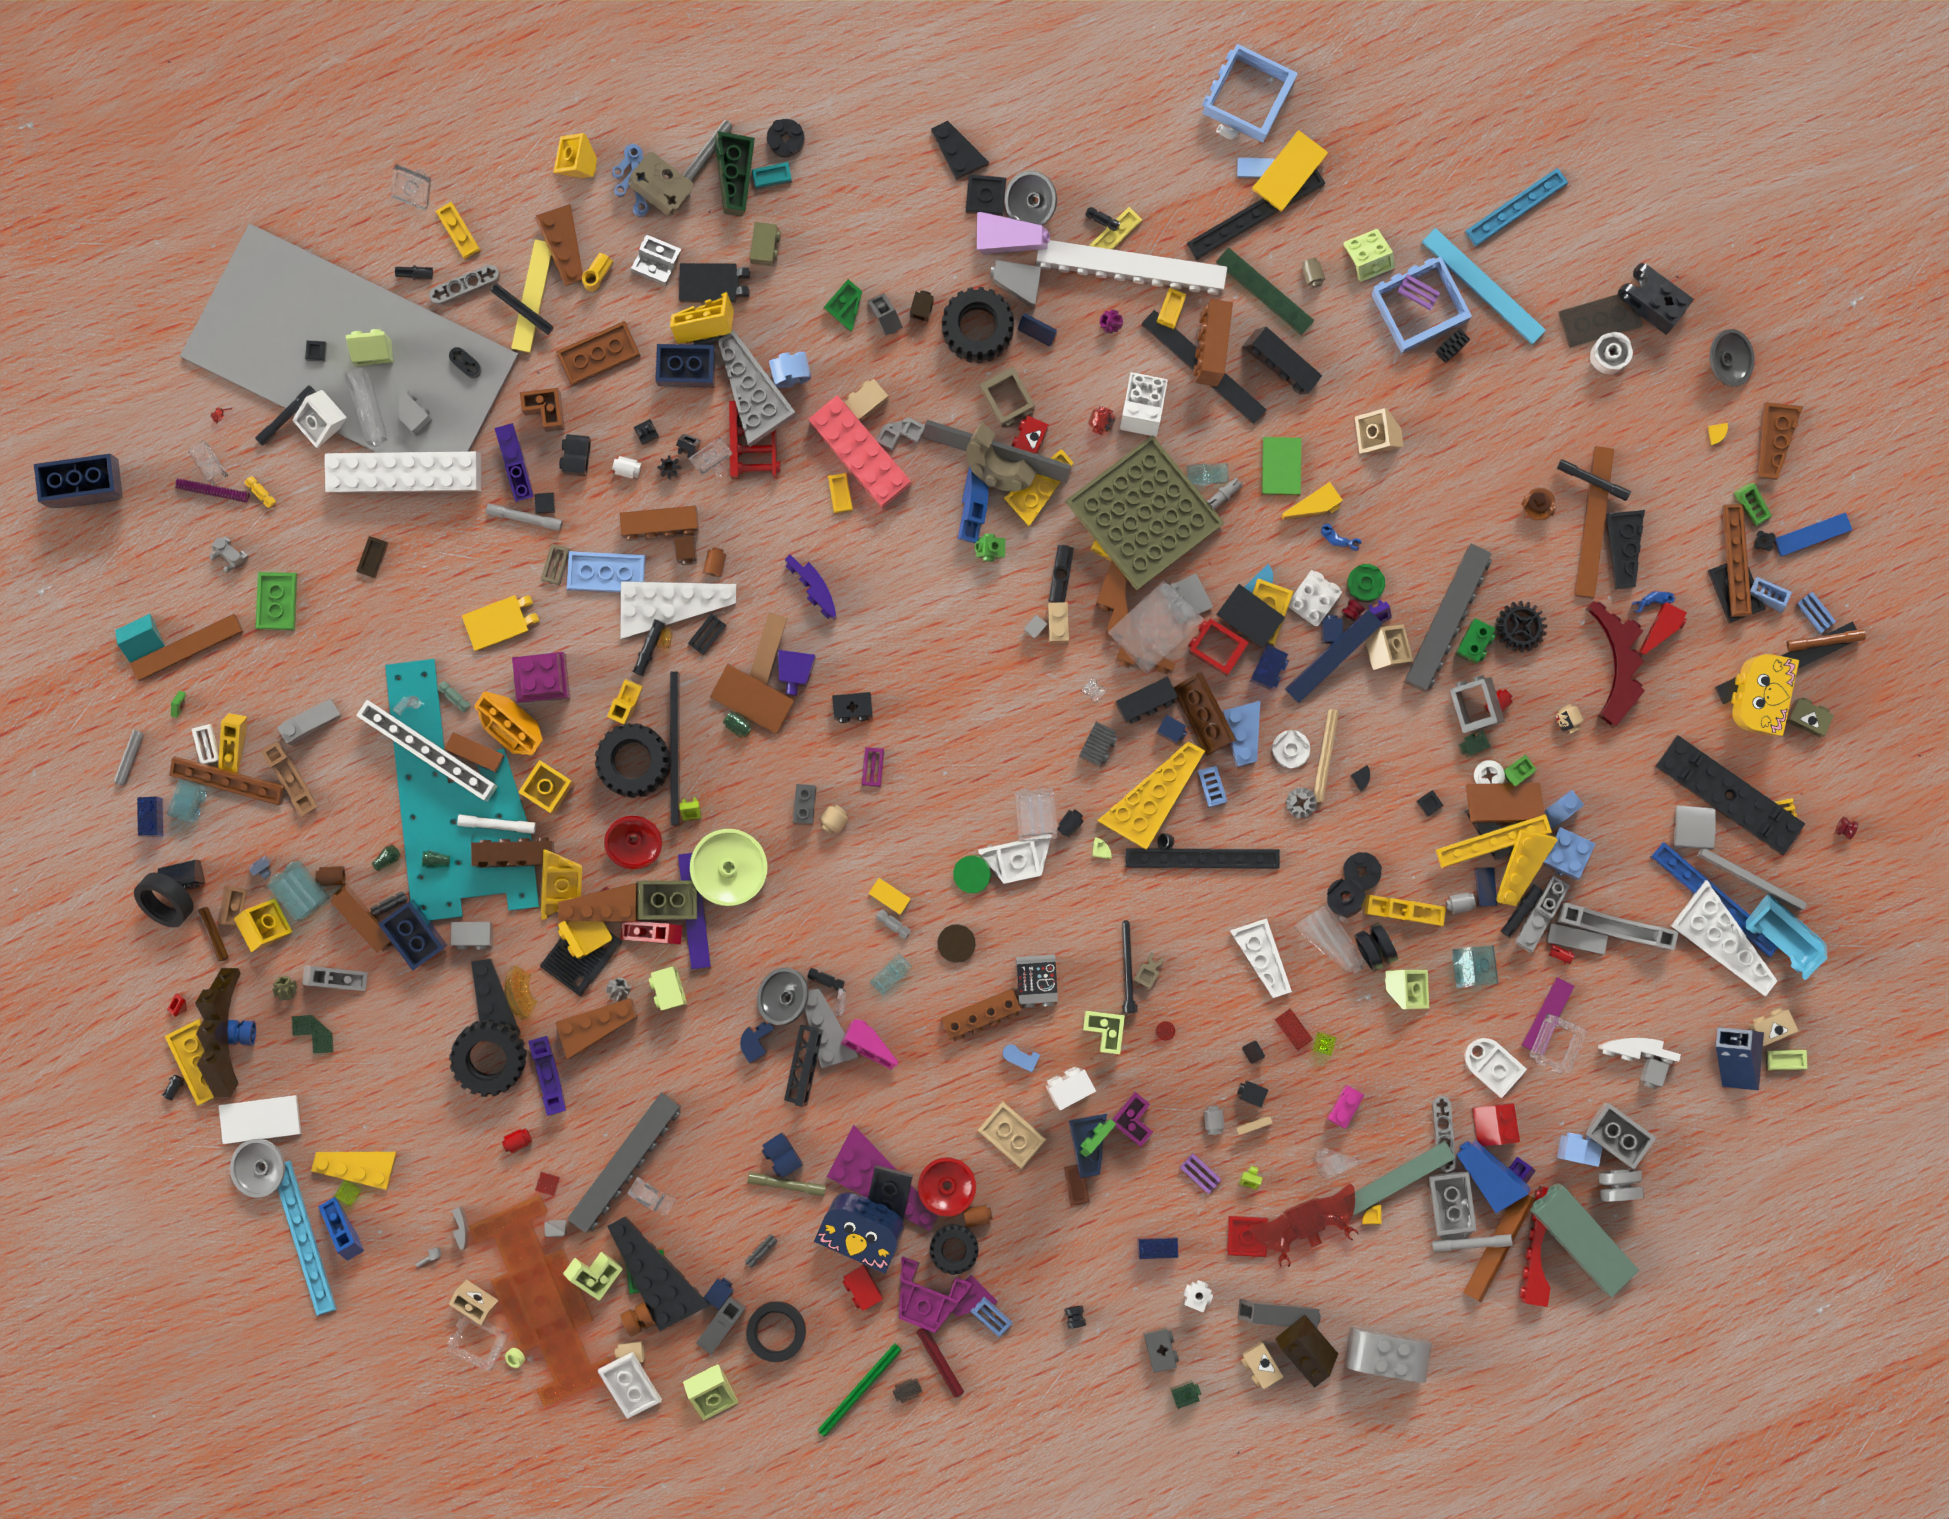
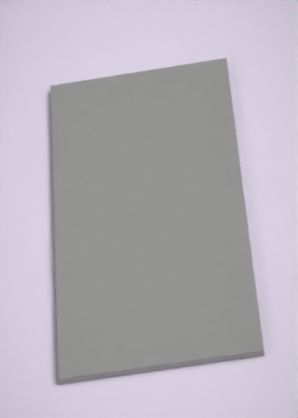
M250 223L180 354L181 358L283 408H287L308 385L316 392L323 390L347 417L336 433L376 453L470 452L519 356L518 353ZM374 329L384 331L392 341L393 363L355 366L351 362L346 335H351V332L362 331L363 333H370V330ZM306 340L325 341L327 343L325 362L305 360ZM455 347L465 350L481 366L480 375L476 378L466 376L451 362L449 352ZM455 353V360L459 359L461 362H463L464 359L461 357L462 353ZM467 363L466 366L469 368L468 373H470L471 371L476 372V365L471 366L469 363ZM401 389L406 393L410 391L417 398L415 402L419 406L423 404L430 411L428 416L432 420L416 435L399 419V391Z

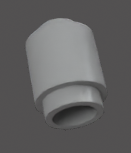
M1466 892L1451 895L1449 900H1446L1448 912L1451 911L1453 915L1469 912L1476 908L1473 893L1468 894Z
M1217 1105L1208 1106L1207 1110H1204L1205 1130L1210 1135L1223 1133V1128H1225L1223 1109H1219Z

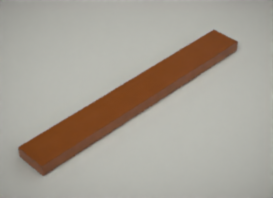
M1595 446L1591 474L1608 482L1611 479L1614 457L1613 448ZM1590 483L1575 596L1595 598L1609 492Z

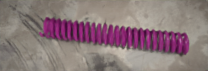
M179 478L176 479L175 488L180 490L215 495V497H224L245 503L248 502L250 497L249 492L247 497V492L235 491V489L232 491L229 488L226 490V487L223 489V487L220 488L217 485L197 483L196 481L191 482V480L185 481L182 478L180 480Z

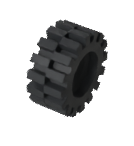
M1459 328L1435 353L1447 363L1469 342L1470 338Z

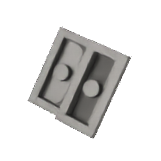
M646 235L639 248V254L631 267V272L666 286L677 263L681 249Z
M1676 806L1675 847L1713 850L1716 823L1715 809Z

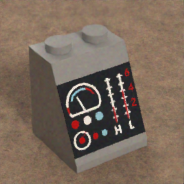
M1055 954L1016 957L1019 1004H1023V1008L1035 1007V1003H1042L1043 1007L1054 1006V1002H1058Z

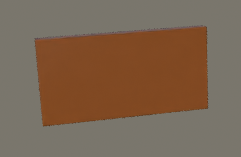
M625 321L556 351L571 386L641 356Z
M729 663L726 665L710 698L776 734L779 732L795 701L793 698Z
M1513 783L1466 785L1471 823L1523 822L1545 815L1540 783H1519L1516 786Z

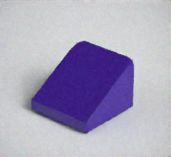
M1518 1157L1509 1167L1526 1184L1536 1171Z

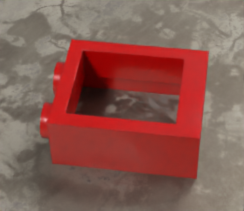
M1211 618L1208 622L1204 620L1198 629L1201 633L1197 638L1193 637L1188 644L1190 647L1189 653L1227 677L1249 642ZM1210 626L1238 643L1237 648L1225 666L1196 649Z

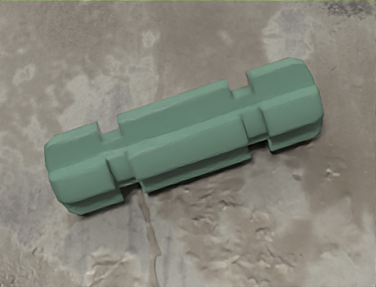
M446 681L439 684L437 689L442 694L445 693V697L455 706L458 705V709L466 712L470 708L471 704L467 700L464 701V698L455 689L450 688Z

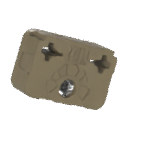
M653 152L645 155L628 180L629 186L667 216H673L693 189V183L688 178L684 177Z

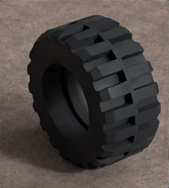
M973 287L967 288L966 292L960 291L957 293V297H952L949 300V305L944 309V315L942 316L944 341L948 344L951 352H955L956 356L960 359L965 358L967 362L972 363V360H975L977 363H983V360L988 359V362L994 360L995 356L999 357L1003 354V350L1008 348L1013 337L1014 316L1010 310V305L1004 301V297L1001 294L996 295L992 289L986 291L984 287H978V290H973ZM972 310L987 311L994 317L996 329L993 335L985 340L974 341L968 339L962 334L960 329L962 317Z
M626 723L624 726L614 727V730L608 731L604 735L605 738L600 740L599 748L595 752V767L597 768L599 778L606 787L624 797H644L650 792L653 793L659 785L664 783V778L669 773L670 753L666 743L655 731L641 724ZM625 744H641L650 754L651 762L649 769L641 777L626 778L616 769L615 756L618 750Z
M484 1019L482 1022L476 1021L471 1026H467L458 1035L452 1045L449 1061H451V1072L455 1073L454 1079L456 1082L460 1081L462 1083L461 1087L464 1090L468 1088L471 1090L470 1093L474 1095L481 1093V1097H487L488 1094L497 1096L500 1092L505 1093L511 1086L516 1084L526 1065L525 1058L527 1052L524 1049L525 1043L523 1039L518 1037L519 1033L517 1030L513 1031L510 1029L511 1025L507 1023L503 1025L500 1020L496 1019L494 1022H491L490 1019ZM490 1041L503 1049L506 1055V1064L499 1073L485 1074L473 1066L470 1053L477 1043Z

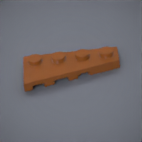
M1764 403L1757 478L1771 480L1779 478L1788 447L1791 444L1794 430L1797 427L1798 419L1804 406Z
M637 883L558 902V921H636Z

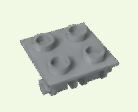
M1196 573L1162 590L1179 624L1213 608Z

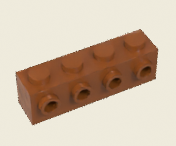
M696 505L619 513L621 536L626 538L627 541L638 540V537L644 536L646 539L657 538V535L674 537L676 533L694 535L695 532L699 531Z
M1013 988L941 1017L949 1039L953 1038L954 1041L964 1038V1033L971 1031L974 1034L983 1030V1025L989 1023L991 1027L1001 1023L1000 1018L1007 1016L1010 1019L1018 1016V1011L1021 1008Z

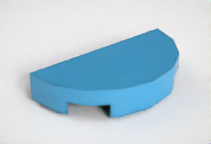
M1269 564L1245 586L1251 593H1253L1257 579L1269 583L1273 582V571Z

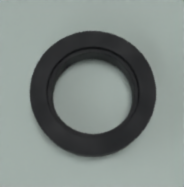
M156 872L149 873L134 889V898L138 906L148 917L161 925L179 927L193 911V901L188 892L177 881L167 875ZM152 891L158 892L167 898L175 909L163 904Z
M780 1301L766 1303L760 1306L748 1321L746 1329L748 1344L751 1350L765 1361H786L793 1357L804 1343L806 1336L805 1321L801 1313L788 1303ZM777 1312L788 1316L795 1326L794 1341L784 1350H769L758 1339V1324L764 1316L770 1313Z

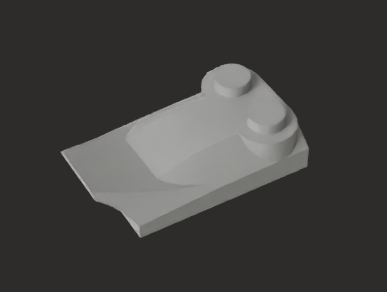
M1452 1172L1429 1176L1437 1235L1443 1240L1468 1239L1472 1232L1477 1231L1469 1172Z

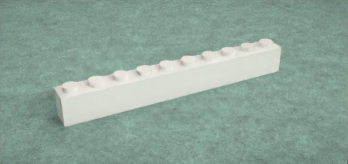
M1052 240L1048 243L1047 249L1038 250L1036 266H1040L1044 270L1055 268L1063 273L1075 271L1077 274L1084 276L1095 274L1098 278H1107L1108 276L1114 277L1118 281L1128 279L1133 280L1137 284L1148 282L1157 287L1168 285L1170 288L1177 290L1182 288H1188L1191 292H1200L1202 290L1208 291V294L1211 295L1223 293L1227 267Z

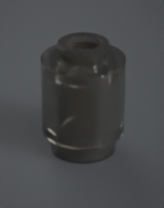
M917 1378L903 1381L895 1385V1390H893L896 1401H901L902 1404L919 1397V1394L923 1393Z

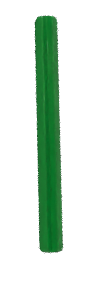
M894 1343L818 1428V1432L822 1436L826 1437L899 1355L902 1351L899 1345Z

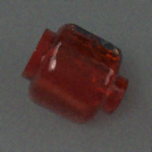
M1099 406V408L1092 410L1088 424L1093 428L1092 432L1103 435L1104 432H1111L1116 416L1113 414V410Z

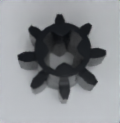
M668 455L666 460L661 458L662 465L657 466L659 470H663L660 474L661 477L667 475L669 480L674 475L679 477L677 471L682 469L681 466H676L679 460L676 458L673 461L670 455ZM666 466H672L673 470H667Z

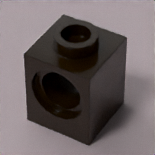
M923 290L920 292L915 291L910 309V318L929 321L934 303V296L930 292Z

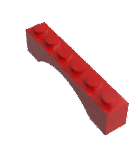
M1539 1186L1534 1193L1535 1201L1543 1198L1550 1187ZM1531 1213L1533 1227L1528 1232L1530 1246L1525 1251L1527 1265L1522 1271L1524 1285L1520 1287L1519 1298L1525 1304L1548 1307L1551 1287L1545 1278L1541 1264V1245L1547 1229Z

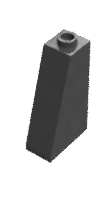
M1240 1299L1238 1319L1255 1324L1290 1327L1303 1315H1306L1318 1329L1321 1315L1319 1313L1320 1309L1246 1299Z

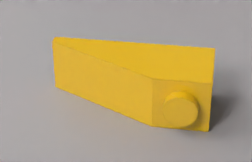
M1329 482L1285 511L1281 518L1285 520L1324 515L1329 511L1332 514L1341 508L1340 504L1343 500Z
M228 713L221 721L218 768L238 773L246 737L247 716Z

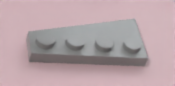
M818 988L809 991L808 1003L805 1008L809 1026L823 1030L818 1053L821 1068L858 1058L855 1051L840 1044L845 1033L821 990Z

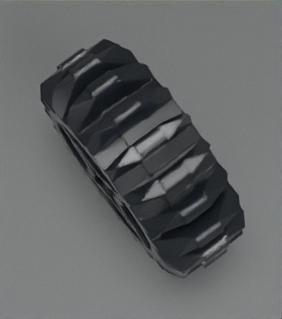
M1519 601L1518 606L1515 602L1511 603V607L1506 605L1504 607L1505 611L1501 610L1499 612L1501 617L1496 618V621L1501 623L1495 626L1496 629H1501L1500 632L1496 633V636H1503L1500 643L1507 641L1506 648L1513 645L1512 651L1515 652L1519 647L1520 653L1524 652L1525 648L1528 652L1531 651V645L1537 648V642H1543L1541 636L1547 634V632L1542 630L1548 627L1547 624H1542L1546 617L1540 618L1539 616L1543 611L1536 612L1537 605L1530 608V602H1527L1525 607L1523 601ZM1515 612H1523L1528 614L1530 617L1527 619H1523L1519 615H1516ZM1509 616L1512 619L1511 622L1513 624V628L1510 632H1508L1507 630V620ZM1533 621L1536 626L1534 636L1531 635L1532 632L1530 630V624ZM1518 622H1520V624L1528 622L1526 625H1524L1525 627H1523V629L1515 632V630L1519 626ZM1519 634L1528 641H1518L1513 636Z

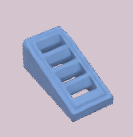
M1757 576L1750 590V595L1781 613L1786 608L1792 594L1791 591ZM1758 585L1762 586L1760 592L1756 591ZM1765 589L1768 590L1767 595L1764 594Z
M1217 766L1199 770L1198 774L1208 808L1227 803ZM1214 772L1215 776L1204 779V775ZM1216 780L1217 782L1212 785H1206V782ZM1218 787V791L1209 793L1208 789ZM1220 794L1221 798L1211 800V796Z

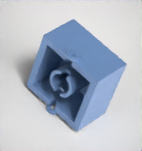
M1560 827L1555 835L1558 840L1542 865L1555 870V873L1561 876L1564 874L1578 880L1596 843Z

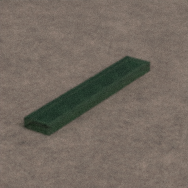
M1229 247L1216 261L1219 266L1227 267L1228 274L1301 336L1314 322V319Z

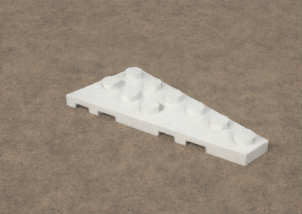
M621 581L620 639L650 630L654 619L662 621L667 625L735 604L736 584Z
M1705 880L1671 924V927L1762 995L1766 996L1776 984V978L1760 958L1709 882Z

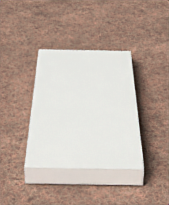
M297 1095L219 1105L223 1144L302 1134Z

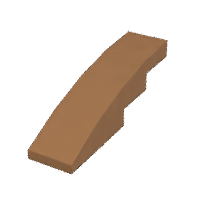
M770 612L750 672L751 676L767 685L788 620L786 617Z

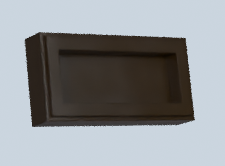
M369 536L356 572L376 578L388 542Z

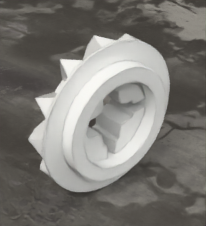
M1483 761L1474 771L1476 784H1490L1488 778H1482L1487 774V769L1491 774H1497L1491 778V784L1503 783L1505 779L1502 766L1495 761Z

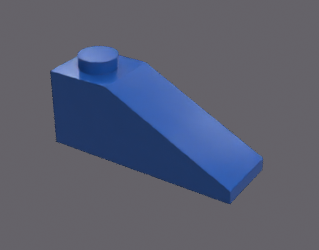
M335 1196L319 1205L318 1207L337 1253L347 1261L362 1253L364 1249L337 1197Z

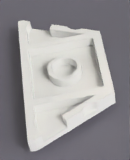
M1051 834L978 850V852L988 862L990 868L1003 884L1034 878L1042 875Z

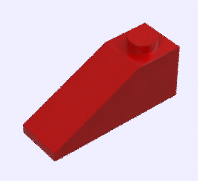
M1668 602L1664 603L1639 653L1642 656L1679 630V628L1682 629L1687 621L1685 618L1687 612Z
M622 921L620 940L681 945L683 926L666 923Z

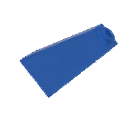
M1476 1140L1471 1143L1466 1141L1459 1146L1460 1150L1457 1156L1495 1213L1529 1194L1531 1190L1529 1185Z

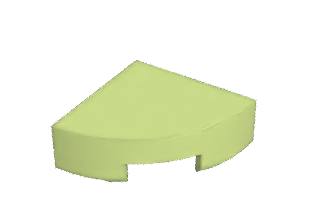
M1095 837L1092 857L1111 859L1112 855L1109 846L1103 840Z

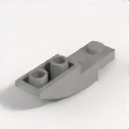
M1554 876L1550 879L1543 890L1544 892L1536 901L1535 907L1531 910L1521 927L1522 930L1514 942L1515 944L1530 953L1534 951L1550 919L1555 915L1570 887L1568 884Z

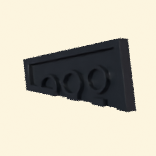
M1645 510L1606 514L1615 590L1636 587Z
M492 959L471 962L479 1022H482L484 1019H490L491 1022H494L495 1019L500 1020L501 1024L505 1025L507 1023L511 1025V1030H517L518 1033H521Z

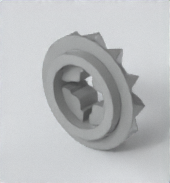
M1303 787L1293 789L1288 794L1286 800L1287 810L1292 816L1297 818L1310 816L1315 811L1317 805L1314 793ZM1298 797L1302 800L1308 799L1304 803V809L1301 806H1294L1298 802Z

